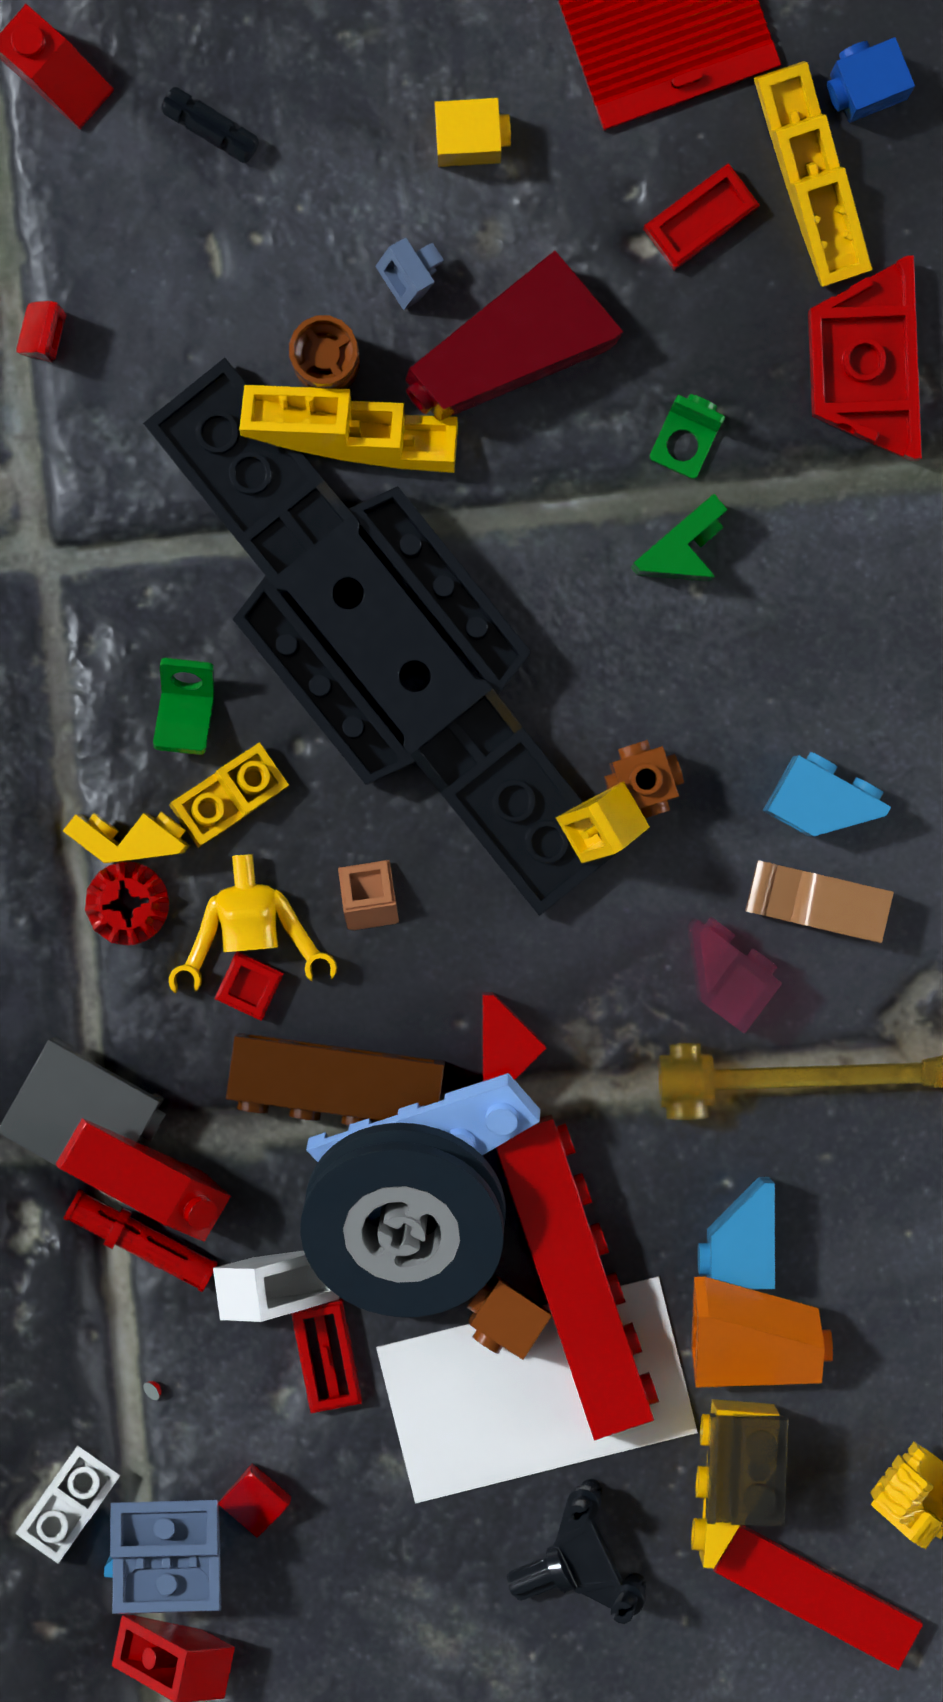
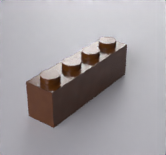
M237 1033L234 1036L226 1099L238 1101L237 1109L246 1112L268 1113L269 1105L290 1108L289 1116L298 1119L318 1121L321 1118L322 1112L342 1115L341 1123L345 1125L368 1118L373 1123V1120H383L398 1115L399 1108L414 1103L426 1106L440 1101L445 1061Z

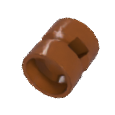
M316 315L304 320L294 330L289 342V358L299 382L304 387L347 389L356 380L360 370L358 344L353 331L342 320L330 315Z

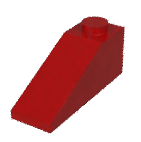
M83 1118L55 1164L59 1169L161 1224L203 1242L206 1241L231 1197L202 1170Z

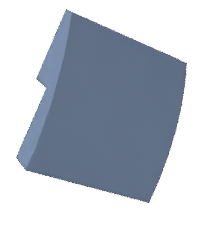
M218 1500L111 1503L110 1558H113L112 1614L221 1611Z

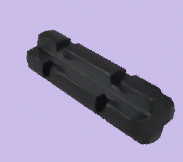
M173 87L164 98L161 109L164 115L177 123L184 121V125H186L188 130L219 149L226 147L228 154L242 163H247L253 157L259 144L257 136L243 127L236 129L235 122L201 101L194 103L192 96L178 87Z

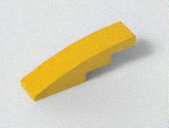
M802 61L755 77L754 82L774 150L820 286L824 287L871 271L872 266L846 170L844 167H840L828 119L825 114L821 113L808 62Z
M244 385L239 427L240 436L294 451L342 461L397 469L455 472L458 436L457 417H448L439 421L435 416L405 415L404 403L351 401L350 389Z

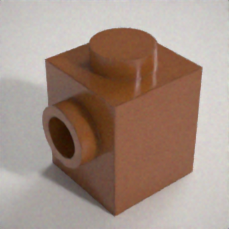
M497 1275L491 1285L486 1283L477 1294L470 1298L466 1308L472 1311L468 1320L470 1326L476 1329L472 1337L477 1342L496 1354H499L504 1347L522 1360H524L552 1316L549 1309Z

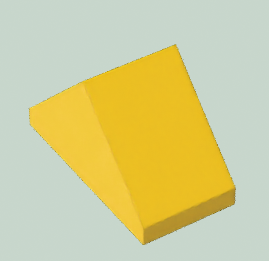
M624 781L556 817L581 863L616 854L650 828Z

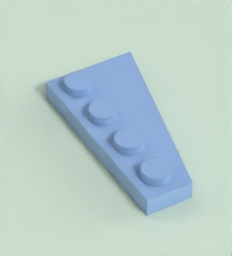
M507 1073L445 1093V1098L442 1101L426 1106L414 1103L399 1108L398 1115L374 1123L368 1118L350 1124L349 1130L328 1137L325 1132L310 1137L306 1150L319 1162L321 1157L338 1141L361 1129L386 1123H414L448 1132L462 1139L481 1155H484L540 1122L541 1109L512 1076ZM382 1206L375 1208L369 1214L371 1220L380 1216Z

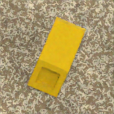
M162 811L156 818L149 813H143L121 843L114 839L119 831L96 813H93L89 819L83 814H75L63 830V832L103 863L184 854L190 846L181 838L186 830Z

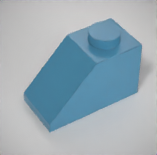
M758 1177L707 1228V1243H698L697 1261L699 1275H707L708 1278L748 1289H775V1183L770 1177Z

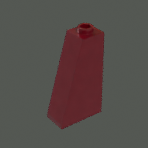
M554 250L411 366L405 380L409 385L406 392L422 413L427 414L431 411L441 421L602 354L616 345L623 331Z

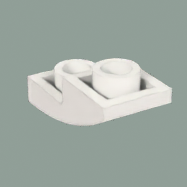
M77 1445L15 1534L59 1564L120 1475Z

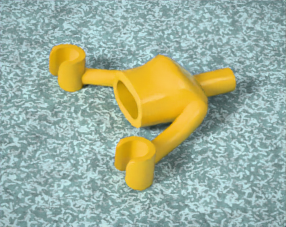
M253 854L232 856L235 886L225 888L209 899L200 930L188 959L184 965L172 970L168 983L170 989L177 993L178 974L183 970L189 971L194 976L195 991L199 990L202 985V975L199 970L214 940L219 920L222 928L223 952L277 948L276 912L285 931L307 961L305 973L310 981H313L311 968L312 963L316 959L321 958L328 961L331 967V979L337 973V963L331 955L320 952L316 948L282 892L274 890L268 885L255 884Z

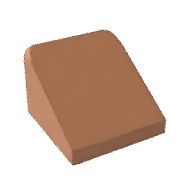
M390 860L338 868L343 911L349 930L391 925L399 922Z

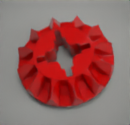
M136 862L112 864L99 871L87 888L85 912L93 930L111 943L135 945L145 942L153 937L166 921L169 911V895L166 886L156 872L143 864ZM123 880L130 896L149 899V903H143L141 907L133 909L132 926L130 927L128 919H125L122 911L106 910L105 908L106 904H111L112 901L120 898L121 881Z

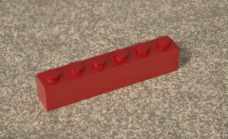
M552 1114L541 1117L540 1122L499 1145L496 1149L595 1441L654 1421L649 1405L658 1403L659 1399L650 1373L647 1372L641 1375L638 1373L633 1355L642 1353V1349L633 1322L622 1325L616 1306L626 1303L616 1272L609 1275L605 1274L600 1256L609 1253L600 1224L596 1223L590 1226L588 1224L583 1206L592 1203L583 1173L572 1176L566 1156L576 1152L567 1125L564 1123L556 1126Z

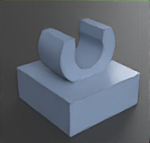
M404 238L389 246L375 267L402 309L405 310L421 301L434 284L431 275L437 271L435 267L443 263L444 259L433 243L415 252L407 238Z

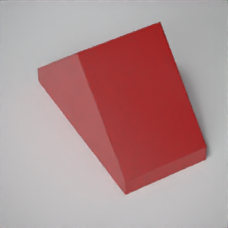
M482 992L483 1081L507 1073L515 1080L546 1049V1045L493 992Z

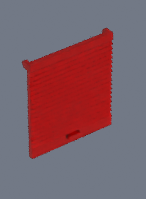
M558 0L603 131L781 66L759 0Z

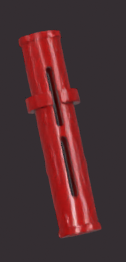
M78 1190L63 1218L64 1220H69L105 1239L103 1245L113 1249L114 1245L203 1292L214 1272L213 1268L218 1264L217 1261H212L174 1239L131 1218L132 1212L123 1207L120 1212L84 1193L83 1190Z

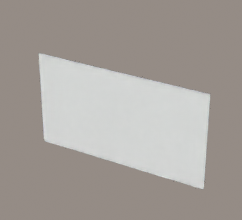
M659 1276L621 1285L626 1303L616 1306L622 1325L633 1322L642 1349V1353L633 1355L639 1375L647 1372L650 1373L659 1399L658 1403L649 1405L654 1421L595 1441L553 1316H551L524 1360L504 1347L499 1354L484 1347L472 1337L476 1329L470 1326V1324L376 1347L415 1504L698 1433ZM549 1304L543 1305L544 1307H546L547 1309H549V1311H550V1313H551Z

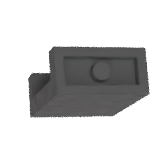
M55 1036L47 1041L0 1125L1 1135L55 1165L82 1118L138 1143L142 1137L151 1142L166 1116L164 1112L158 1110L164 1097L157 1093L152 1095L73 1051V1045Z

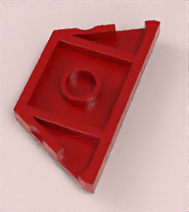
M914 255L897 260L895 264L871 277L868 276L850 286L848 290L810 308L808 311L812 417L906 460L919 461L922 459L915 271Z

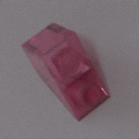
M712 917L708 919L705 925L698 919L693 918L687 927L698 1000L745 1034L782 985V982L772 975L777 966L753 948L746 956L732 946L730 943L736 935Z

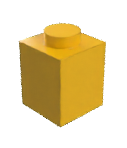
M498 98L435 102L438 167L501 163V147L511 146L509 114H499Z

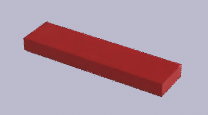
M743 1524L739 1526L721 1558L713 1568L715 1573L898 1671L923 1626L919 1618Z

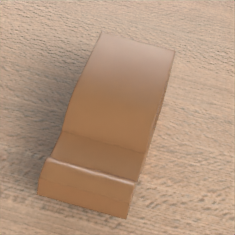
M757 860L745 911L882 943L894 892Z

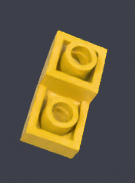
M259 742L216 770L213 775L173 800L169 806L199 848L286 789L289 784Z

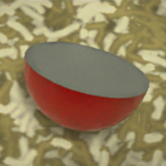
M155 1381L144 1383L143 1388L146 1395L152 1400H158L162 1393L161 1386Z

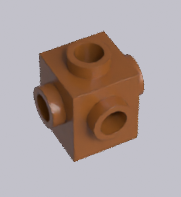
M648 740L618 749L621 760L609 763L612 774L604 776L607 789L624 781L645 818L669 811L670 807L667 800L679 797L676 786L684 784L682 771L675 753L666 756L663 746L651 749ZM642 769L651 770L656 777L654 786L649 790L641 789L636 783V775Z

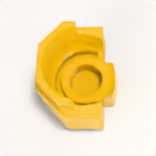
M913 1442L908 1448L909 1453H905L903 1456L898 1454L892 1462V1467H888L885 1475L880 1478L870 1492L874 1499L871 1506L909 1540L927 1549L935 1537L939 1539L943 1537V1461L929 1450Z

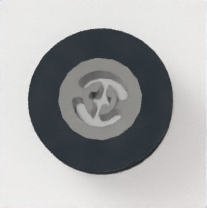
M414 1123L375 1125L361 1129L341 1139L316 1164L307 1185L301 1216L300 1236L302 1247L317 1277L332 1292L356 1307L393 1317L434 1315L466 1302L477 1294L492 1277L498 1266L503 1248L506 1214L505 1197L500 1181L490 1164L478 1151L462 1139L443 1130ZM382 1206L379 1226L377 1227L369 1218V1214L375 1208ZM428 1215H431L439 1226L432 1233L426 1235Z

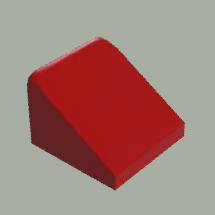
M40 301L28 304L16 348L17 353L51 363L56 359L66 319L65 311L57 302Z
M252 1463L221 1498L218 1505L258 1538L290 1505L292 1497Z

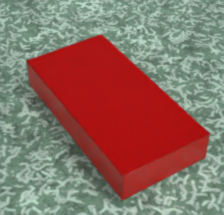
M728 163L646 223L643 230L675 271L755 212L760 205Z

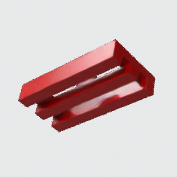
M339 1298V1300L291 1313L310 1413L362 1404L363 1399L343 1299ZM334 1314L349 1394L340 1395L325 1315ZM313 1317L329 1392V1398L320 1399L305 1324V1319Z

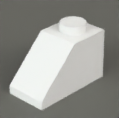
M304 1251L252 1257L213 1268L220 1320L263 1322L339 1300V1296L332 1292L317 1277Z

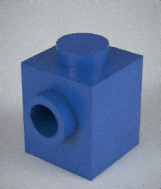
M896 37L870 47L868 41H863L844 49L839 53L840 60L836 61L830 73L831 80L827 81L828 93L834 108L837 111L844 109L849 123L907 100L915 88Z

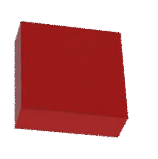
M236 951L214 999L262 1021L285 973L240 951Z

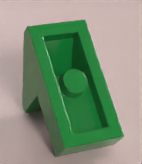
M715 494L711 495L638 558L630 568L638 576L711 581L715 577L714 574L690 548L689 544L695 541L701 548L719 533L724 526L718 519L728 509Z

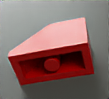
M27 4L23 6L0 33V60L78 129H81L113 93V87L76 48Z
M122 1615L112 1667L173 1702L224 1699L235 1647L202 1629L135 1615Z

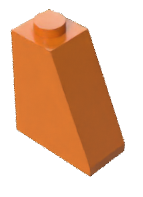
M694 1277L691 1349L695 1387L822 1383L824 1362L833 1360V1341L831 1330H822L819 1308L708 1277Z

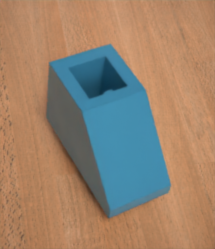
M810 752L806 759L800 755L792 757L763 812L806 836L814 837L885 817L891 806L880 801L884 793L883 791L857 777L852 784L834 775L838 766Z

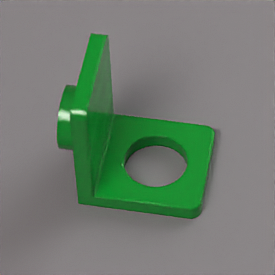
M689 394L687 398L677 395L650 453V460L685 477L695 479L726 416L716 412L718 407L707 399L693 394ZM687 431L696 438L698 449L693 458L687 461H679L669 454L667 442L673 433Z
M162 658L160 661L161 698L153 747L160 751L202 755L206 752L215 697L213 664L209 662ZM180 672L191 673L198 676L201 681L186 683L177 680L173 675Z

